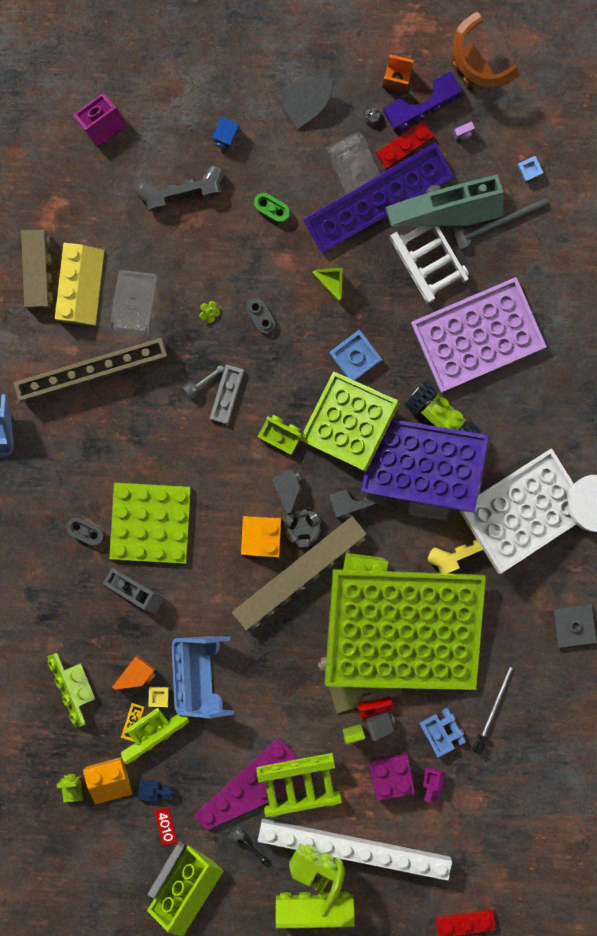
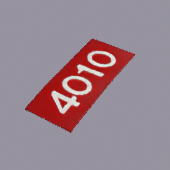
M169 807L154 810L162 846L177 843Z

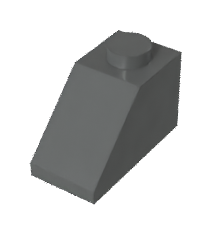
M293 469L272 478L287 514L292 510L300 490L299 483H302L299 473H294Z
M388 711L366 718L373 741L394 732L393 726H396L393 714L389 715Z

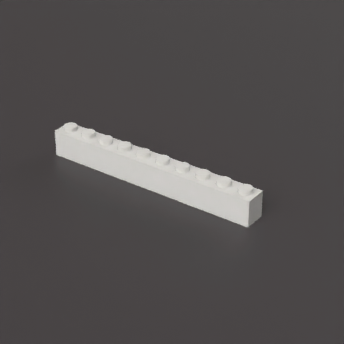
M263 818L258 836V842L291 849H297L300 843L305 846L309 844L316 848V851L322 854L324 852L328 853L332 857L443 880L449 879L452 864L450 856Z

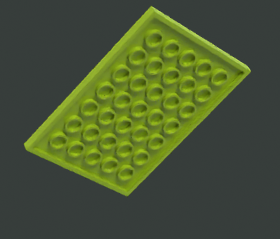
M333 570L325 686L476 690L486 576L474 574Z

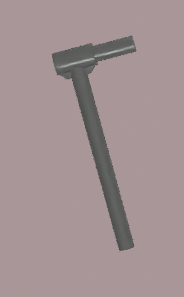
M545 198L469 232L460 228V226H451L459 249L462 250L469 247L470 239L548 206V201Z

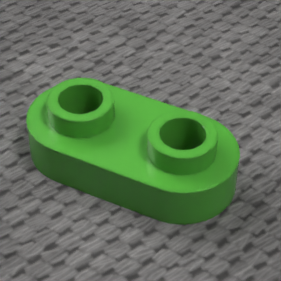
M260 193L255 197L254 206L258 212L278 223L285 222L289 218V208L283 202L267 193ZM266 201L267 205L265 207H262L260 205V202ZM282 210L284 214L282 216H278L276 214L277 211Z

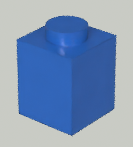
M221 116L212 136L215 145L221 149L226 147L231 149L240 129L239 124Z

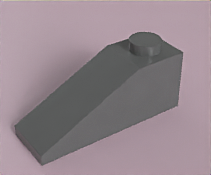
M113 567L103 582V585L140 608L154 614L157 613L165 598L153 589Z

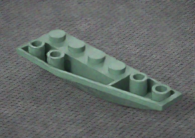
M497 174L423 194L387 206L385 209L391 226H470L503 217V189Z

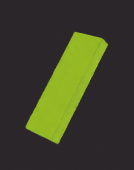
M361 724L343 729L347 744L365 739Z

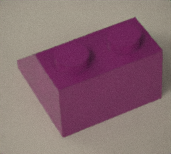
M104 93L73 114L96 147L105 143L108 138L120 132L127 125L118 109Z

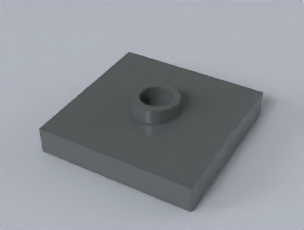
M591 604L553 609L558 648L597 643Z

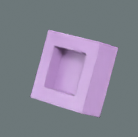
M472 121L454 129L453 135L455 140L460 138L465 140L472 136L471 133L475 129Z

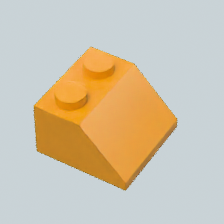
M243 516L241 554L279 557L281 518Z
M122 757L90 765L83 769L87 788L95 804L133 794Z

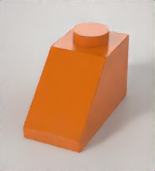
M137 655L112 688L116 690L143 686L145 682L149 684L155 676L153 673L155 668Z

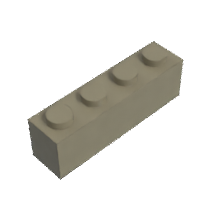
M44 229L21 230L24 307L26 309L50 308V303H53V293L49 292V284H52V273H49L48 265H51V254H48V246L51 245L50 235H47Z

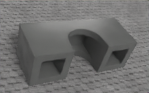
M347 489L329 495L335 516H340L341 520L351 517V512L358 510L359 513L370 510L369 506L377 504V507L388 504L387 500L391 499L367 494L363 500L355 501L349 496Z

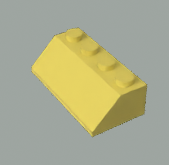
M63 244L55 320L58 322L96 326L105 250L80 244Z

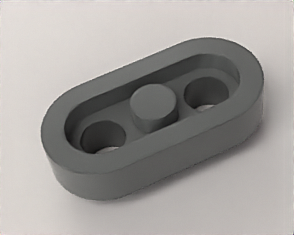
M250 299L246 304V311L259 332L263 334L271 333L275 328V320L261 299ZM254 304L259 305V309L257 311H254L252 309V306ZM264 320L269 321V326L264 327L262 322Z
M72 518L67 523V532L89 545H98L104 538L101 528L81 518ZM75 524L80 525L79 531L74 529ZM92 532L97 533L98 537L96 539L91 538Z

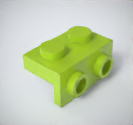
M275 415L272 418L268 416L258 438L292 455L302 436L299 433L300 429L292 424L289 427L282 424L283 420Z

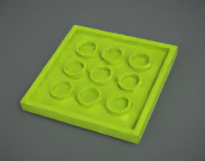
M333 371L302 433L300 441L366 472L400 402Z
M114 483L109 559L186 564L191 487Z

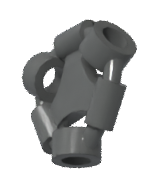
M307 509L295 510L294 513L288 514L283 524L286 531L285 535L291 543L294 542L298 547L311 546L321 533L320 525L322 521L315 511L310 512ZM308 516L315 523V527H311L307 523L306 518ZM297 518V526L295 529H290L293 519ZM308 534L310 539L298 540V536Z

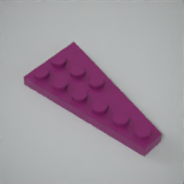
M280 737L276 738L206 803L194 817L206 830H209L268 803L266 785L264 782L258 783L256 767L297 760L299 758ZM311 773L312 782L317 781L318 778ZM303 775L292 777L294 791L305 786ZM284 779L273 780L276 799L286 795Z

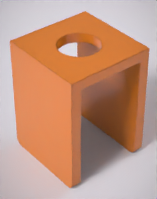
M390 55L382 87L406 93L414 60ZM396 72L401 73L403 80L392 78V75Z

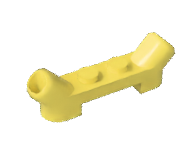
M477 539L472 541L473 545L466 547L464 544L455 548L456 552L452 554L434 547L431 549L427 560L428 563L437 566L440 573L447 574L459 569L458 560L483 550Z

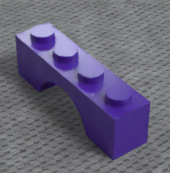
M451 71L433 81V94L425 103L412 105L400 98L383 108V114L393 132L396 130L403 131L414 120L419 122L426 117L425 114L431 111L435 113L443 108L442 105L449 102V104H452L459 99L462 90Z

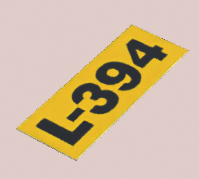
M131 704L121 738L134 742L126 729L141 719L144 710L143 706Z

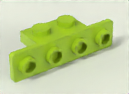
M57 653L47 656L48 666L55 675V684L61 690L63 695L62 701L70 712V721L75 727L85 725L86 723L79 706L94 700L95 697L81 663L64 670Z
M156 708L126 729L127 733L135 743L121 752L123 762L127 765L137 760L140 755L153 749L162 740L168 739L178 729L184 728L190 722L188 716L177 714L168 720L161 710Z

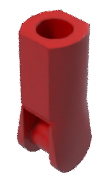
M390 696L360 702L357 706L361 718H368L375 714L394 710Z

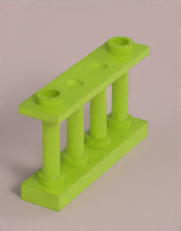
M332 753L256 767L258 783H265L269 804L264 805L265 817H278L281 814L323 806L332 807L342 803L340 791H333L330 770L335 768ZM312 772H322L326 790L325 794H314L311 778ZM303 775L307 797L295 798L292 782L293 776ZM284 779L288 801H276L273 780Z

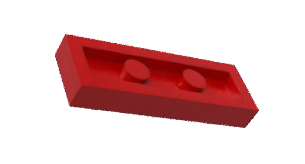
M422 121L377 151L376 155L387 170L433 139L434 135L425 122Z
M492 909L435 917L438 936H457L496 930Z

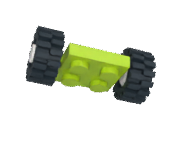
M428 380L420 388L418 387L404 404L414 415L425 405L426 408L422 411V414L436 427L479 434L482 432L471 420L460 429L466 420L459 411L451 407L449 402L439 394L432 401H429L438 389Z

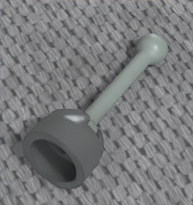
M218 366L216 371L198 384L189 383L182 387L189 399L192 400L198 395L200 386L218 373H223L224 367Z

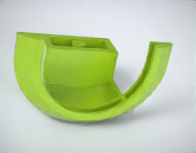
M300 843L289 862L291 876L293 879L310 886L316 873L320 874L314 887L315 890L321 893L330 879L334 881L329 896L320 911L321 917H327L341 890L345 868L340 858H333L325 852L322 854L316 851V848L309 844L305 846Z

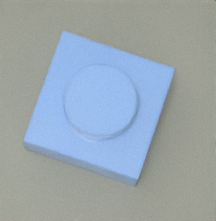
M536 156L517 165L525 182L543 174Z

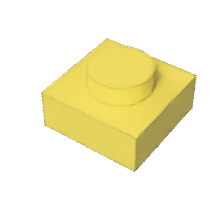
M149 687L148 707H168L169 687Z

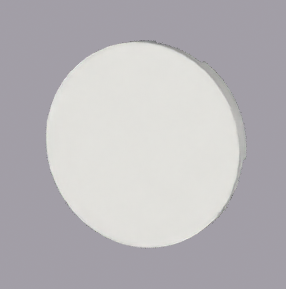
M589 475L576 481L569 491L568 511L572 520L583 530L597 532V475Z

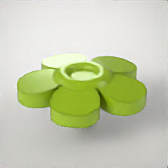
M210 301L209 304L203 303L200 309L204 311L199 314L201 320H207L209 323L214 322V316L217 317L220 314V310L216 308V302Z

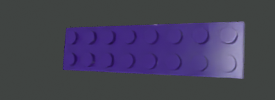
M433 143L303 218V221L318 249L323 253L387 216L385 209L387 206L423 195L432 185H441L454 176L437 143Z

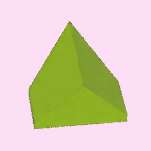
M343 268L314 270L312 272L313 277L337 302L341 301Z

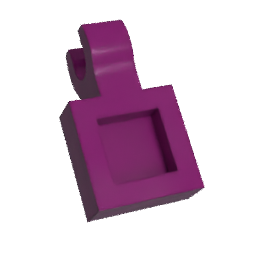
M426 768L423 787L427 788L425 802L439 803L440 794L438 791H443L446 772L434 768Z

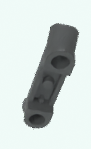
M213 165L209 167L202 180H187L183 185L179 186L177 184H170L163 190H158L145 182L140 185L137 197L146 202L148 211H157L167 208L166 200L202 192L204 199L217 196L222 193L219 183L224 177V172Z

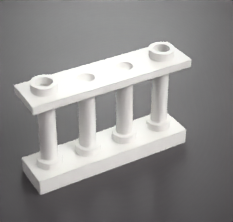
M419 226L404 236H399L398 232L390 235L389 239L427 304L434 301L436 291L459 278H461L463 283L468 281L467 276L469 273L466 267L460 265L439 226ZM432 228L437 239L414 252L407 250L405 246L407 242ZM442 245L447 255L423 269H418L415 264L417 258ZM449 262L452 263L456 272L433 285H427L425 281L426 275Z

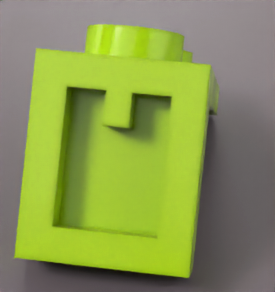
M76 774L64 775V778L57 783V788H62L63 803L82 801L84 799L81 776L76 777Z

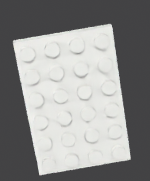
M552 448L480 493L475 513L460 511L498 574L503 573L576 525L568 511L569 491L574 483Z

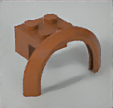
M478 12L466 18L459 25L452 45V66L456 72L462 74L465 86L467 88L470 87L472 91L480 86L487 88L502 87L520 76L515 65L502 73L494 75L473 42L463 48L466 35L484 20Z

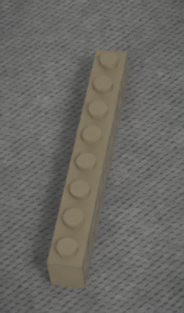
M158 338L13 382L18 400L25 402L167 359L168 354L163 339Z
M351 516L233 610L232 614L245 630L249 628L251 630L255 629L261 624L259 622L264 616L266 618L270 617L276 612L274 610L279 604L281 606L285 605L291 600L289 598L294 592L299 594L306 588L304 586L309 580L314 582L321 576L319 574L324 568L329 570L336 564L334 562L339 556L344 558L346 553H350L349 548L354 544L359 546L366 540L364 538L367 535L354 517Z

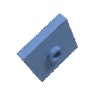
M360 329L329 352L347 378L354 381L382 361Z

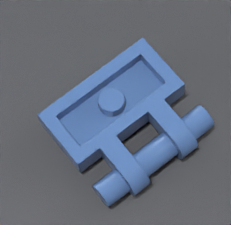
M448 707L441 710L444 715L443 719L439 720L437 714H434L419 722L437 757L455 749L451 741L456 739L459 745L466 742L463 730L459 729L455 721L456 717L450 712ZM446 724L449 725L453 732L450 735H447L443 727Z

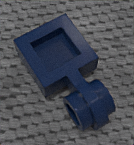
M139 780L138 800L157 801L158 794H161L163 799H173V795H175L173 786L164 785L162 789H159V781Z

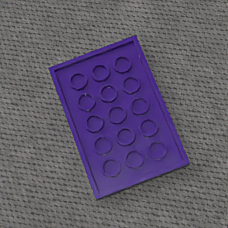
M392 419L367 471L364 473L361 492L475 513L490 436Z

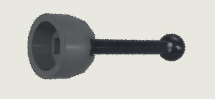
M239 826L229 834L228 838L236 844L243 843L260 859L262 864L268 862L267 857L260 855L244 840L245 833Z

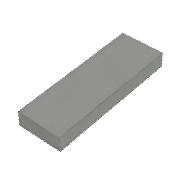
M225 365L210 420L228 425L244 369Z
M178 841L150 888L148 896L156 897L184 849L182 842Z

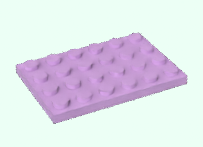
M517 277L411 322L440 393L547 347Z

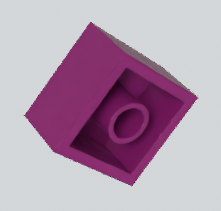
M406 752L368 759L377 801L415 794Z

